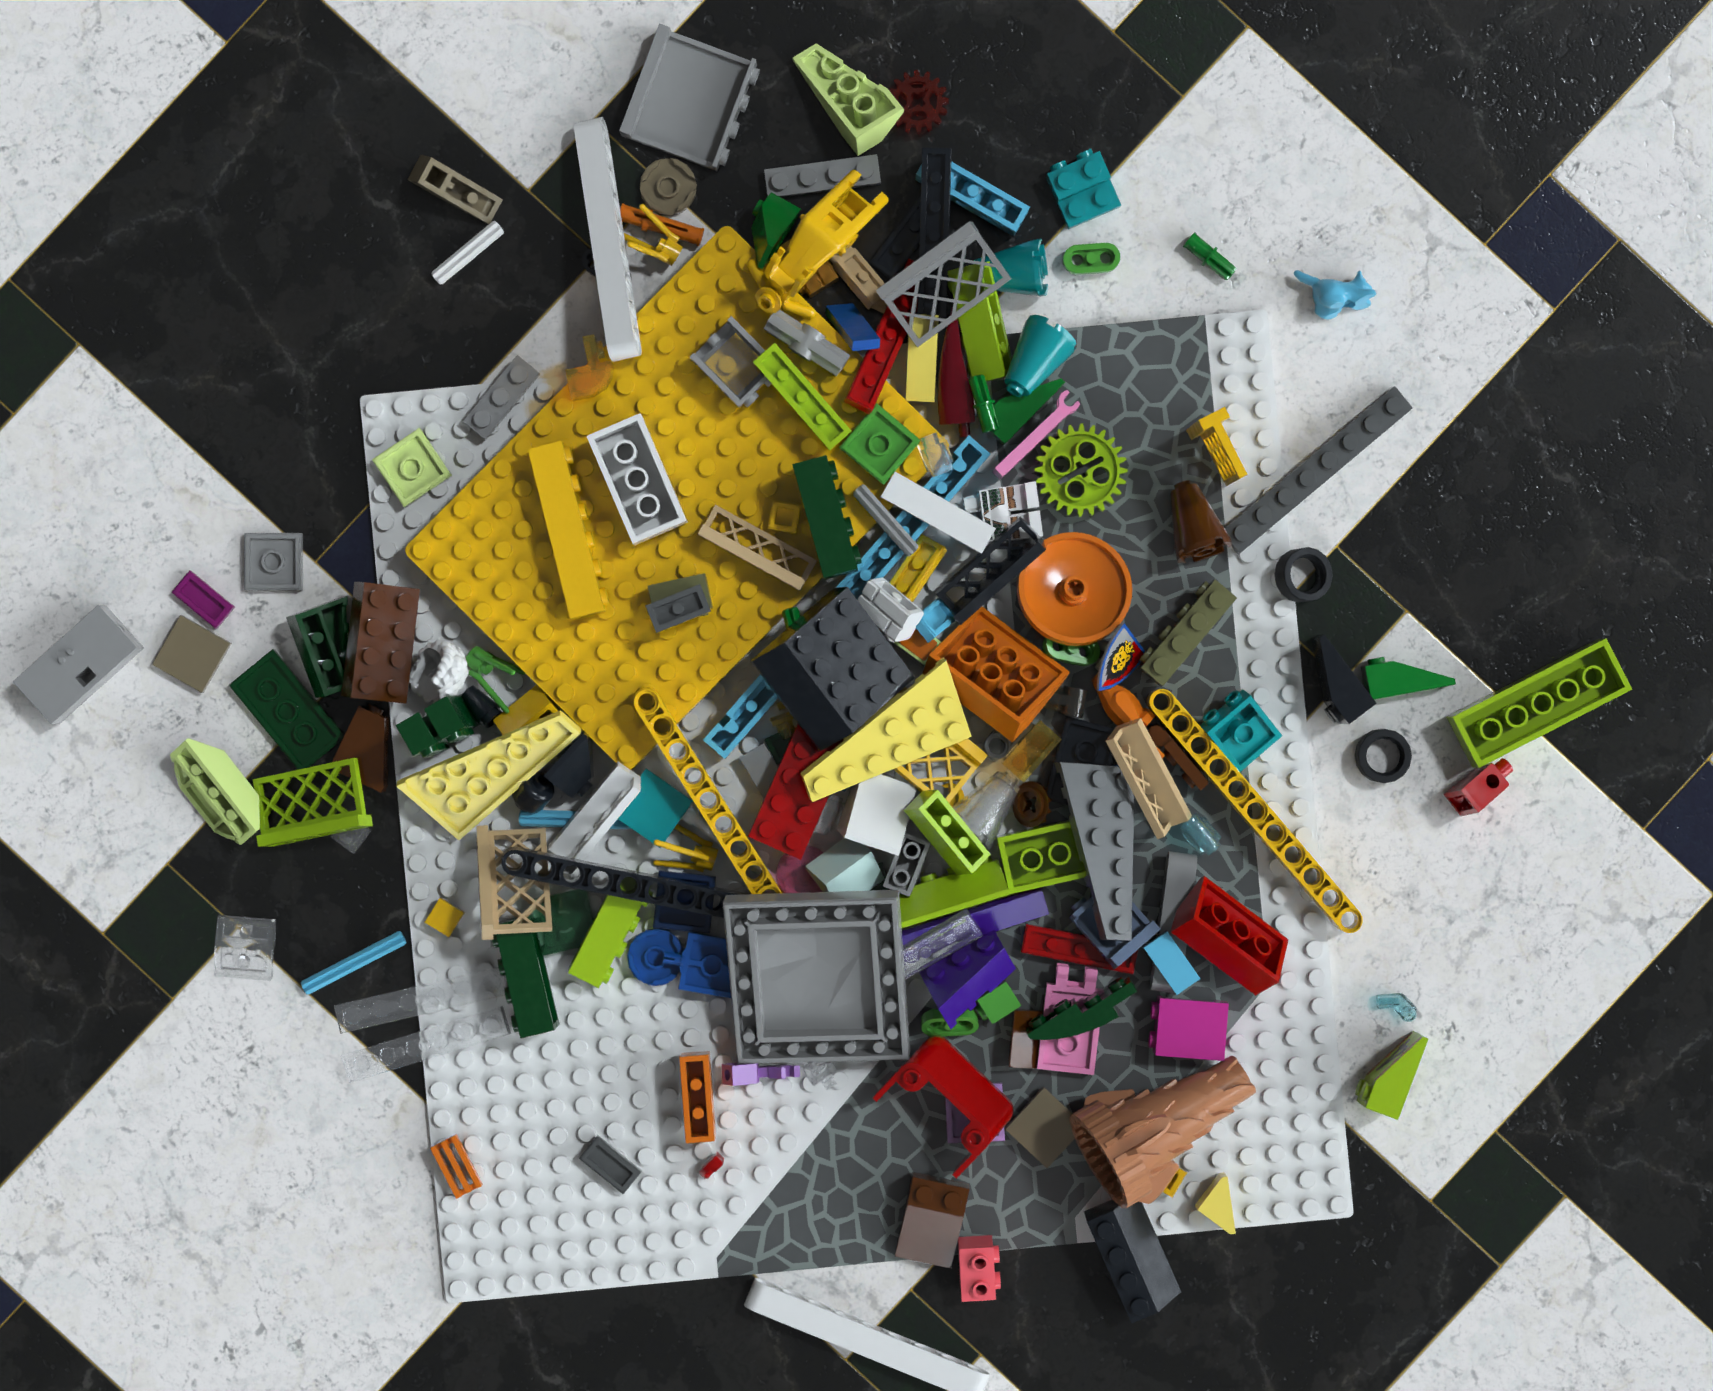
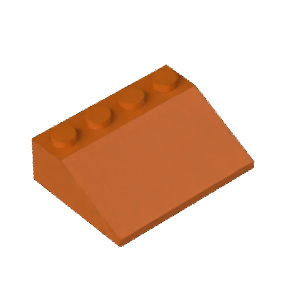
M981 607L929 654L922 674H927L936 666L935 663L944 657L947 660L960 703L1013 742L1030 725L1068 677L1070 671L984 607Z

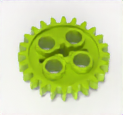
M1083 423L1079 425L1076 432L1072 425H1068V434H1064L1063 431L1058 429V439L1056 440L1049 436L1047 440L1051 446L1042 445L1040 447L1045 456H1036L1035 459L1042 463L1041 467L1034 468V472L1042 474V477L1036 480V484H1044L1045 486L1039 492L1040 495L1050 494L1046 502L1047 504L1054 500L1058 502L1056 511L1065 506L1067 507V516L1072 513L1073 509L1077 510L1078 517H1082L1084 509H1087L1089 515L1093 516L1095 506L1103 512L1105 510L1104 501L1111 505L1114 503L1113 498L1110 496L1111 494L1121 495V491L1116 486L1126 484V481L1119 478V476L1128 472V469L1120 467V464L1127 459L1126 457L1117 456V453L1122 449L1121 446L1116 448L1111 446L1115 437L1107 441L1104 439L1106 430L1101 431L1097 435L1095 434V425H1092L1088 432L1085 431ZM1087 443L1093 447L1094 454L1091 458L1081 457L1078 451L1081 444ZM1063 457L1068 461L1069 468L1066 472L1060 473L1054 469L1053 463L1056 458ZM1098 457H1103L1101 463L1089 468L1085 472L1086 477L1083 478L1082 475H1077L1063 484L1058 483L1059 479L1075 471L1077 463L1082 467ZM1102 468L1107 472L1108 479L1106 483L1099 484L1094 481L1093 471L1095 469ZM1072 482L1079 483L1083 488V493L1078 498H1073L1068 494L1067 488Z

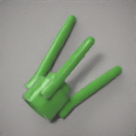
M475 646L466 657L467 666L471 668L469 675L476 679L503 712L508 714V707L483 679L481 674H489L494 667L510 675H515V672L525 675V672L520 667L496 657L489 651L486 652L479 646Z

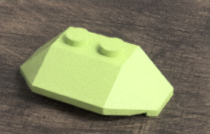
M188 738L170 754L171 761L174 762V771L179 788L215 833L227 839L235 840V843L242 845L260 829L259 795L224 750Z

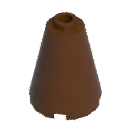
M1190 480L1175 484V489L1170 492L1177 562L1186 563L1185 558L1190 557L1193 558L1194 562L1201 561L1224 552L1223 546L1225 544L1230 548L1232 546L1231 538L1198 484L1191 483Z

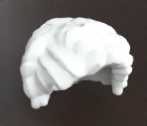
M436 640L434 643L429 642L424 648L419 650L418 654L420 657L411 667L409 683H411L414 693L418 694L419 697L424 696V701L429 703L432 701L435 703L446 696H455L463 688L469 674L464 652L452 642Z

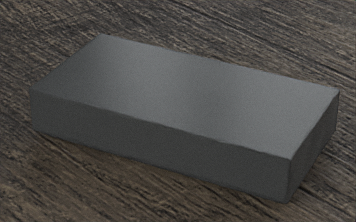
M599 1135L595 1137L579 1157L581 1161L622 1194L626 1192L642 1172V1170Z

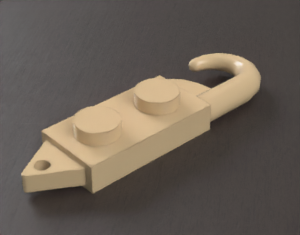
M850 247L846 249V253L842 256L836 253L829 260L833 263L832 267L868 310L873 308L884 313L887 304L880 298L876 290L885 283L858 250Z

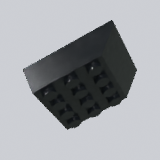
M834 587L751 660V663L818 751H822L854 733L915 678L848 587Z

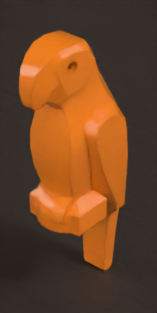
M1098 672L1092 679L1096 691ZM1116 685L1110 689L1097 691L1107 716L1117 726L1141 718L1146 727L1156 716L1150 709L1143 708L1135 695L1122 686ZM1157 748L1163 758L1165 756L1164 753Z

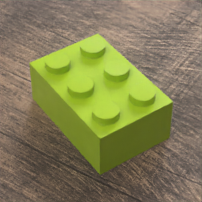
M1069 820L996 836L1002 868L1010 894L1081 879L1087 876L1084 863L1079 859Z

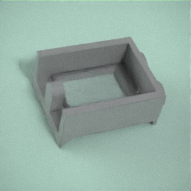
M732 316L696 353L690 356V359L738 408L743 404L748 408L759 397L756 391L764 384L767 387L771 385L753 363L765 350Z

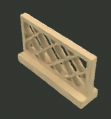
M488 825L476 826L482 940H493V934L552 931L549 883L528 879L529 881L521 889L511 882L515 876L508 874L504 877L496 871V868L501 864L503 852L494 844V840L506 839L512 843L510 847L529 849L522 843L528 838H540V845L534 850L547 853L546 828L488 831ZM509 856L506 859V863L513 868H517L522 864V862L518 864ZM538 861L537 863L542 866L538 873H547L548 861ZM534 884L544 891L537 900L526 894ZM504 886H507L516 893L507 902L497 895ZM520 897L531 905L522 914L512 907ZM537 909L545 916L546 922L533 923L527 917ZM506 911L517 918L512 924H499V917Z

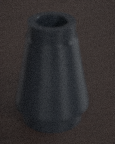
M474 685L469 687L461 696L478 724H483L486 728L495 724L493 720L502 713L495 701Z

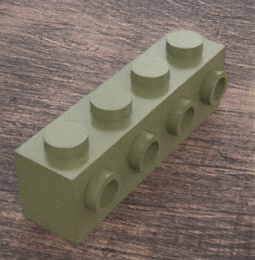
M1216 579L1210 583L1207 581L1203 582L1194 593L1198 596L1191 605L1186 603L1176 615L1179 620L1174 626L1167 625L1157 637L1161 640L1154 649L1149 647L1139 660L1142 664L1138 668L1159 686L1165 685L1237 599L1235 595Z

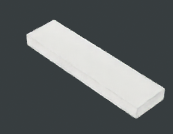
M894 472L881 495V498L980 554L983 553L996 529L897 472Z

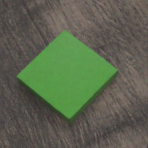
M876 403L870 415L867 414L839 448L884 485L921 440Z

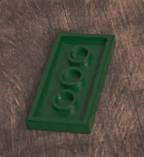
M275 649L269 651L229 684L230 688L298 770L311 767L338 745L345 736Z

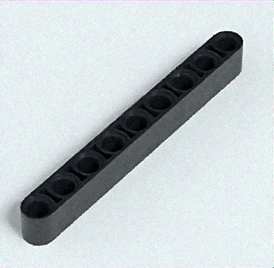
M509 847L501 856L503 870L512 876L724 918L723 901L726 895L745 894L520 847ZM511 854H518L522 857V864L517 868H510L506 865L507 857ZM540 860H547L551 863L550 870L545 874H539L535 871V864ZM570 865L579 868V875L573 880H568L563 876L564 869ZM598 871H603L608 875V879L603 885H595L592 882V876ZM626 877H632L636 880L635 888L631 891H624L620 888L621 881ZM654 883L664 885V891L658 897H653L649 894V888ZM688 888L692 891L691 899L685 903L679 902L677 900L678 892L681 889ZM711 894L720 896V903L715 908H708L705 905L706 898Z

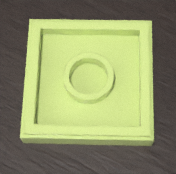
M418 428L372 459L403 507H407L452 477V474L421 428Z

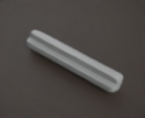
M860 485L853 492V496L906 556H911L918 549V544L866 485Z

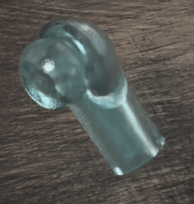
M1404 994L1376 995L1378 1009L1393 1008L1405 1022H1411L1416 1018V1006Z

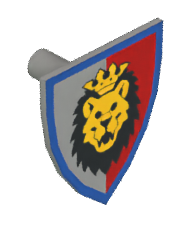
M1124 622L1120 624L1110 641L1103 639L1097 642L1100 650L1104 651L1103 656L1095 666L1096 670L1099 671L1097 691L1110 689L1123 682L1140 664L1141 661L1139 659L1145 652Z

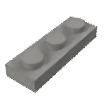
M517 355L463 422L487 440L539 377L540 373Z

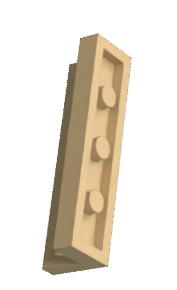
M717 505L714 506L707 521L698 532L699 536L801 591L817 562L814 558ZM718 513L729 519L731 531L719 533L710 528ZM733 521L743 527L735 529ZM747 529L754 532L757 544L749 547L739 544L736 533ZM733 534L735 541L726 537V535ZM758 535L768 541L760 543ZM772 543L780 547L783 558L774 561L766 559L762 546ZM759 548L760 555L752 551V549ZM784 549L794 555L786 557ZM799 557L809 563L802 577L790 572L787 560ZM784 562L785 568L777 565V563Z
M1138 718L1116 726L1106 740V743L1156 838H1163L1171 826L1189 821L1192 815L1142 719Z

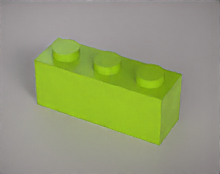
M938 789L922 791L904 809V812L956 875L972 874L991 855Z

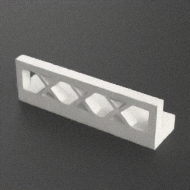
M617 761L549 844V850L556 855L584 860L641 790V777ZM570 865L564 871L572 875L577 867Z

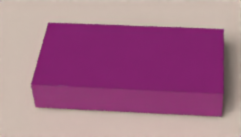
M191 570L172 591L176 597L215 629L219 628L235 608L233 604Z

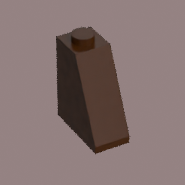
M368 703L367 707L358 706L332 762L358 758L361 783L382 793L388 787L389 718L382 715L383 709ZM350 766L342 767L339 773L351 778Z

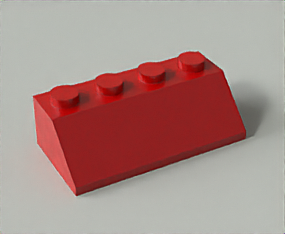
M1203 876L1200 878L1176 910L1171 933L1255 996L1277 984L1280 979L1289 939L1207 877Z

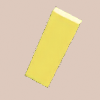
M914 317L913 330L921 338L928 333L930 320ZM934 320L933 328L938 325L939 321ZM938 333L919 347L914 344L908 335L906 401L935 402Z

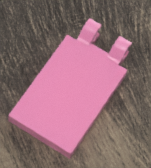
M1068 390L1062 392L1058 397L1056 410L994 468L992 473L999 480L1018 464L1064 418L1077 410L1080 405L1079 401L1073 406H1067L1064 403V399L1070 393Z
M1057 963L1055 983L1046 982L1043 1016L1045 1017L1053 1012V1006L1064 999L1070 1001L1075 998L1079 1006L1082 1007L1084 1005L1083 1001L1094 993L1102 994L1104 989L1096 988L1097 967L1085 966L1084 982L1068 981V964ZM1100 1027L1076 1036L1040 1040L1037 1069L1094 1075Z

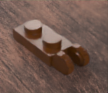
M1158 723L1151 725L1148 732L1156 746H1164L1166 749L1164 755L1173 766L1179 764L1185 771L1181 776L1191 788L1197 786L1200 791L1206 787L1208 779L1167 730L1163 729V726L1161 724L1158 725Z

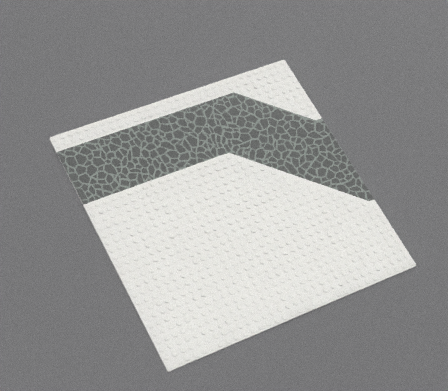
M1252 310L1065 328L1076 340V349L1064 363L1040 384L1043 385L1061 378L1065 381L1064 385L1004 446L989 432L982 433L980 420L976 409H974L975 422L970 423L971 437L986 449L990 456L953 497L950 503L964 510L962 499L975 495L980 490L1034 482L1042 477L1041 473L1034 472V468L1042 466V463L1035 459L1036 456H1045L1040 447L1042 445L1050 447L1051 445L1047 438L1051 436L1057 440L1058 429L1063 431L1064 434H1068V425H1072L1076 432L1079 425L1083 423L1086 432L1089 431L1092 425H1095V434L1097 435L1101 431L1106 430L1104 436L1106 441L1115 437L1111 446L1113 448L1122 447L1117 456L1126 457L1127 460L1121 463L1120 467L1128 469V472L1119 476V478L1126 481L1125 485L1116 486L1121 491V495L1111 494L1110 496L1113 498L1114 503L1111 505L1104 501L1105 510L1103 512L1095 506L1093 516L1089 515L1087 509H1084L1082 517H1078L1076 509H1073L1072 513L1067 516V507L1063 506L1059 511H1056L1058 502L1054 500L1047 504L1046 502L1050 494L1040 495L1039 492L1045 486L1044 484H1036L1039 507L1037 509L1011 512V515L1040 510L1043 537L1041 538L1043 540L1060 533H1085L1105 541L1119 553L1128 567L1132 581L1131 604L1122 622L1126 624L1145 651L1149 647L1154 649L1161 640L1157 637L1167 625L1174 626L1179 620L1176 616L1186 603L1191 605L1198 596L1194 593L1204 581L1210 583L1216 579L1237 597L1164 686L1156 684L1138 668L1142 662H1140L1129 677L1118 685L1134 694L1143 708H1148L1147 697L1152 691L1166 689L1176 697L1199 725L1204 722L1202 720L1203 716L1212 709L1218 710L1225 704V697L1232 691L1237 690L1240 692L1243 689L1249 693L1283 736L1240 773L1320 865L1295 601L1288 600L1280 593L1274 576L1277 562L1283 554L1290 550L1287 515L1240 554H1237L1232 546L1229 548L1225 544L1223 546L1224 552L1194 562L1193 558L1190 557L1185 558L1186 563H1178L1175 556L1170 492L1175 489V484L1186 480L1198 484L1225 528L1284 479L1268 313L1265 310ZM1021 333L1007 334L1012 357ZM908 343L901 345L886 379L905 400ZM961 344V351L969 380L971 377L967 371L968 358L966 350ZM860 350L857 352L862 357H864L867 350ZM575 375L536 379L487 440L464 423L463 420L494 383L364 395L360 398L377 584L420 589L411 667L420 657L418 654L419 650L424 648L427 643H434L436 640L452 642L460 647L465 654V658L475 646H479L486 652L489 651L496 657L519 667L406 555L405 548ZM1005 377L986 381L991 400H995V404L1000 399L1012 395L1006 389ZM936 381L935 402L907 401L949 444L946 455L917 483L922 487L926 485L967 438L959 437L958 424L939 425L938 381ZM1068 390L1070 393L1064 399V403L1067 406H1073L1079 401L1080 405L1077 410L1064 418L1018 464L999 480L992 473L994 468L1056 410L1058 397L1062 392ZM1223 407L1226 408L1230 418L1224 421L1222 425L1248 474L1228 486L1225 485L1201 436L1191 440L1186 431L1199 419ZM418 428H421L452 474V477L407 507H403L372 459ZM1084 443L1079 446L1078 451L1081 457L1089 459L1093 456L1094 450L1090 444ZM1059 457L1054 460L1053 466L1056 471L1064 473L1068 470L1069 463L1065 458ZM1098 457L1082 467L1077 463L1075 471L1059 479L1058 483L1063 484L1077 475H1082L1083 478L1086 477L1085 472L1089 468L1101 463L1103 457ZM1102 468L1095 469L1093 471L1094 481L1099 484L1106 483L1108 479L1107 472ZM1072 482L1068 485L1067 491L1073 498H1078L1082 495L1083 488L1079 483ZM894 506L889 513L896 519L903 510ZM979 512L970 513L980 519ZM878 523L856 544L861 558L885 532ZM931 525L922 534L945 546L947 552L913 601L921 610L938 598L935 591L979 553ZM1027 539L1012 540L1011 543L1023 544ZM995 549L990 554V562H1002L1006 559L1007 549ZM905 554L885 575L884 579L888 582L891 581L907 557ZM974 568L969 572V581H981L985 577L986 568ZM1291 568V573H1290V574H1291V580H1292V582H1293V573H1292V568ZM847 574L827 580L823 578L795 606L799 609L800 617L829 591L837 587ZM1017 575L982 607L1029 642H1033L1044 636L1029 624L1021 611L1017 597ZM952 587L946 594L956 603L964 596V587ZM784 618L678 724L681 732L747 836L764 799L740 757L763 743L768 748L764 739L788 727L794 732L797 722L778 698L726 759L720 756L703 739L722 720L729 709L760 675L751 663V660L786 630ZM954 621L936 638L942 642L960 624ZM1116 630L1104 639L1110 641ZM888 641L915 677L905 686L909 688L916 683L914 680L922 675L925 666L894 643ZM1053 642L1054 650L1059 651L1058 643ZM1080 647V655L1085 657L1086 651ZM1100 650L1097 661L1087 666L1058 662L1070 673L1032 721L1034 726L1002 759L991 760L986 757L961 788L964 793V802L956 812L989 851L991 858L999 860L1002 872L1003 868L996 836L1035 828L1025 827L1017 821L1012 809V799L1016 789L1028 781L1040 782L1042 787L1047 788L1066 716L1114 729L1117 726L1107 716L1092 682L1093 677L1098 672L1095 666L1103 656L1104 651ZM494 667L489 674H481L483 679L507 707L511 706L536 685L526 673L521 675L515 672V675H510ZM469 674L463 688L455 695L462 696L469 687L474 685L490 697L478 681ZM409 683L407 704L389 702L396 784L400 779L500 737L502 733L496 724L489 728L482 724L473 728L474 735L461 742L448 743L450 748L437 756L425 758L422 755L413 756L395 725L420 712L422 718L425 717L427 714L424 709L434 702H425L424 696L419 697L418 694H415L411 683ZM1160 693L1155 696L1153 700L1155 708L1163 710L1167 707L1168 699L1164 694ZM961 704L972 736L968 739L983 750V743L994 728ZM1178 715L1173 719L1172 726L1174 730L1181 732L1186 728L1187 722L1183 716ZM1154 717L1146 726V729L1149 731L1151 725L1157 723L1160 725L1161 723ZM581 729V734L542 767L539 772L546 774L582 733L585 732ZM1196 737L1191 742L1193 752L1198 754L1205 749V742L1201 737ZM992 739L989 743V749L992 753L998 755L1003 752L1004 744L999 739ZM592 740L594 777L589 782L593 786L583 797L577 794L574 798H571L554 785V796L543 810L577 811L616 762ZM674 743L670 746L669 753L673 757H681L685 753V746L681 743ZM658 745L634 769H631L634 773L641 776L647 768L692 800ZM1156 746L1163 753L1166 751L1164 746ZM941 749L929 754L930 758L944 757V750ZM1164 756L1162 759L1192 816L1187 822L1171 826L1165 837L1157 839L1134 796L1132 902L1150 922L1154 921L1158 924L1168 851L1196 854L1197 870L1195 885L1203 876L1207 877L1289 939L1279 982L1255 996L1187 945L1185 957L1201 979L1178 995L1175 993L1150 990V978L1153 961L1143 947L1156 938L1155 934L1138 949L1134 974L1097 967L1096 988H1102L1105 992L1108 990L1107 986L1112 981L1120 977L1123 980L1129 977L1135 985L1137 992L1114 1006L1118 1012V1018L1100 1027L1094 1075L1008 1067L1013 1012L992 1024L989 1018L983 1021L976 1008L972 1009L978 1014L979 1027L976 1032L970 1035L942 1037L946 1038L992 1083L1002 1082L1003 1094L1012 1102L1014 1111L1011 1119L1004 1126L1005 1141H992L956 1179L952 1175L956 1166L970 1152L962 1143L947 1142L946 1100L940 1091L929 1081L923 1088L915 1092L907 1091L895 1082L877 1102L873 1099L876 1092L906 1060L759 1063V1066L800 1065V1077H786L785 1079L763 1077L759 1078V1083L738 1086L722 1084V1064L737 1062L731 998L680 990L678 986L681 973L667 984L658 986L648 985L634 977L629 968L627 955L630 944L640 933L648 929H655L653 928L655 904L648 903L647 907L641 905L636 915L640 917V921L634 932L628 931L623 941L627 943V946L620 959L614 958L610 966L614 968V971L608 983L602 982L600 987L597 988L569 974L568 968L606 894L549 883L552 931L538 932L560 1025L554 1031L520 1038L519 1032L515 1033L512 1027L513 1005L507 1004L504 987L508 985L506 975L501 976L497 960L501 959L499 947L494 948L492 940H482L476 826L488 825V831L546 828L547 853L550 854L555 853L549 850V844L562 828L520 826L519 813L521 810L516 806L511 795L463 838L457 840L397 787L431 1147L457 1134L483 1184L481 1187L456 1199L432 1153L446 1301L458 1303L909 1260L895 1257L912 1172L969 1184L970 1190L959 1237L992 1235L993 1246L999 1245V1251L1095 1242L1087 1224L1084 1211L1112 1200V1198L1104 1190L1090 1169L1076 1139L1046 1168L1009 1134L1005 1127L1042 1087H1045L1073 1114L1083 1108L1086 1097L1090 1095L1133 1089L1135 1095L1146 1089L1151 1092L1172 1079L1179 1081L1198 1072H1203L1219 1063L1220 1061L1154 1055L1153 1048L1148 1047L1149 1032L1155 1029V1020L1151 1019L1152 1002H1157V996L1202 1001L1221 1000L1229 1003L1225 1058L1231 1055L1237 1058L1238 1063L1248 1075L1250 1082L1255 1086L1256 1093L1233 1107L1235 1112L1215 1123L1209 1133L1192 1142L1193 1148L1173 1159L1179 1165V1168L1188 1172L1174 1197L1172 1198L1162 1192L1152 1203H1143L1156 1235L1223 1230L1194 1206L1217 1174L1223 1172L1228 1177L1235 1228L1351 1217L1353 1215V1201L1325 914L1209 779L1208 785L1201 791L1197 786L1191 788L1181 776L1185 771L1180 765L1176 764L1173 766ZM1215 759L1210 763L1212 774L1219 775L1223 772L1224 764L1220 759ZM950 761L952 776H963L969 769L961 761ZM945 762L931 763L932 778L947 777ZM925 763L911 764L912 775L917 779L927 778ZM695 767L688 768L684 777L690 782L697 781L700 778L701 771ZM892 769L884 774L894 777L896 771ZM1233 781L1229 785L1228 790L1231 796L1237 797L1242 793L1243 788L1239 781ZM934 782V783L941 786V785H943V784H945V783H948V782ZM848 787L845 792L841 790L829 795L801 860L748 837L766 867L798 893L823 892L805 869V866L844 838L836 829L851 787ZM916 789L914 799L920 794L918 789ZM705 792L700 797V803L705 806L712 805L716 800V795L712 792ZM1031 799L1032 806L1030 809H1036L1034 806L1036 799ZM693 801L689 807L693 806L699 811ZM1052 801L1049 802V809L1052 812L1047 814L1046 822L1039 824L1038 827L1069 820L1071 815L1069 806ZM1256 802L1248 806L1247 813L1250 818H1257L1261 814V807ZM726 816L719 817L715 822V827L719 830H726L731 825V819ZM682 819L678 822L679 825L702 839L713 842L712 847L719 849L712 871L704 869L703 872L693 869L654 865V860L694 862H691V856L663 847H657L633 829H609L584 859V861L658 875L659 870L716 876L715 887L732 891L746 885L724 849L693 824L688 825ZM1276 824L1270 825L1266 830V836L1269 840L1277 839L1280 834V829ZM675 828L665 841L693 851L696 845L701 846ZM528 838L522 844L530 850H534L540 845V838ZM506 839L494 840L495 846L502 852L512 845ZM735 841L743 850L746 849L745 842ZM865 845L872 851L877 863L883 862L887 876L895 855ZM932 845L919 877L936 872L937 877L948 874L947 868H950V866ZM1290 846L1285 851V858L1288 862H1293L1298 858V850L1295 846ZM511 854L509 856L518 864L522 862V857L518 854ZM548 861V871H549L550 868H551V863ZM536 863L535 871L538 873L542 866ZM501 864L496 868V871L504 877L508 875L503 870ZM577 867L572 875L564 871L563 876L568 880H573L578 877L579 868ZM747 868V870H746V875H747V877H749V878H757V877H758L757 874H755L752 870H750L749 868ZM1309 868L1304 872V880L1307 884L1313 883L1316 880L1317 872L1314 868ZM598 871L592 876V882L595 885H603L608 879V875L603 871ZM516 876L511 880L520 889L529 881L526 878ZM918 877L916 883L921 882L919 877ZM1085 878L1041 887L1049 911L1048 915L996 931L998 938L1016 968L1005 980L1021 1004L1017 1009L1042 1011L1043 1014L1046 982L1055 983L1057 963L1068 964V981L1084 982L1085 966L1088 965L1022 953L1020 951L1026 924L1083 935L1069 917L1074 913L1071 909L1074 904L1083 897L1087 901L1092 897L1091 889L1086 886ZM657 883L652 884L650 888L654 892L653 897H656ZM535 884L526 892L534 900H537L544 893ZM504 886L497 893L506 902L516 894L507 886ZM767 889L764 891L765 894L776 893L775 890ZM714 894L713 908L717 907L720 903L719 895ZM1003 896V897H1000V898H997V899H994V900H991V901H987V902H984V903H981V904H978V905H975V906H972V907H968V908H965V909H962V910H959V911H956V912H953V913H949V914H946V915H943V916H940V917H937V918H933V919H930V920H927V921H924V922H921V923H918V924H914V925H911V926L902 928V930H905V929H908V928H912V927H915V926H918V925H921V924H924V923H927V922H930V921H933V920H936V919H939V918H942V917H945V916H949V915H952V914H955V913H958V912H961V911H964V910H967V909H970V908H973V907H976V906H979V905H982V904H986V903H989V902H992V901H995V900H998V899H1001V898H1004V897H1007V896ZM440 897L465 912L450 937L425 923ZM521 897L512 905L521 914L531 906ZM537 909L531 913H534L536 923L546 922L545 916ZM506 911L499 917V922L516 917ZM712 916L710 934H698L726 938L724 918ZM664 929L678 937L683 949L686 947L689 931ZM980 937L904 961L910 1039L909 1057L931 1037L922 1032V1015L931 1009H938L919 972ZM710 1051L716 1139L711 1142L686 1143L679 1057L681 1053ZM597 1135L642 1170L624 1194L579 1159ZM449 1144L469 1185L472 1184L473 1181L454 1144ZM439 1149L456 1183L458 1184L459 1188L462 1189L463 1186L459 1178L457 1177L444 1149ZM718 1152L724 1157V1164L716 1172H713L708 1179H704L698 1171ZM958 1242L954 1255H958Z

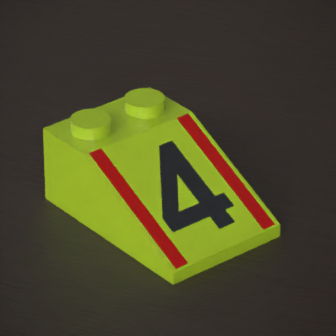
M1412 1031L1366 1074L1364 1080L1360 1079L1355 1091V1095L1358 1096L1356 1101L1367 1109L1398 1120L1428 1038Z

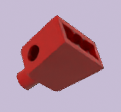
M1501 758L1495 764L1488 763L1480 768H1476L1446 791L1444 796L1460 816L1479 813L1509 786L1505 778L1513 772V767L1506 759Z

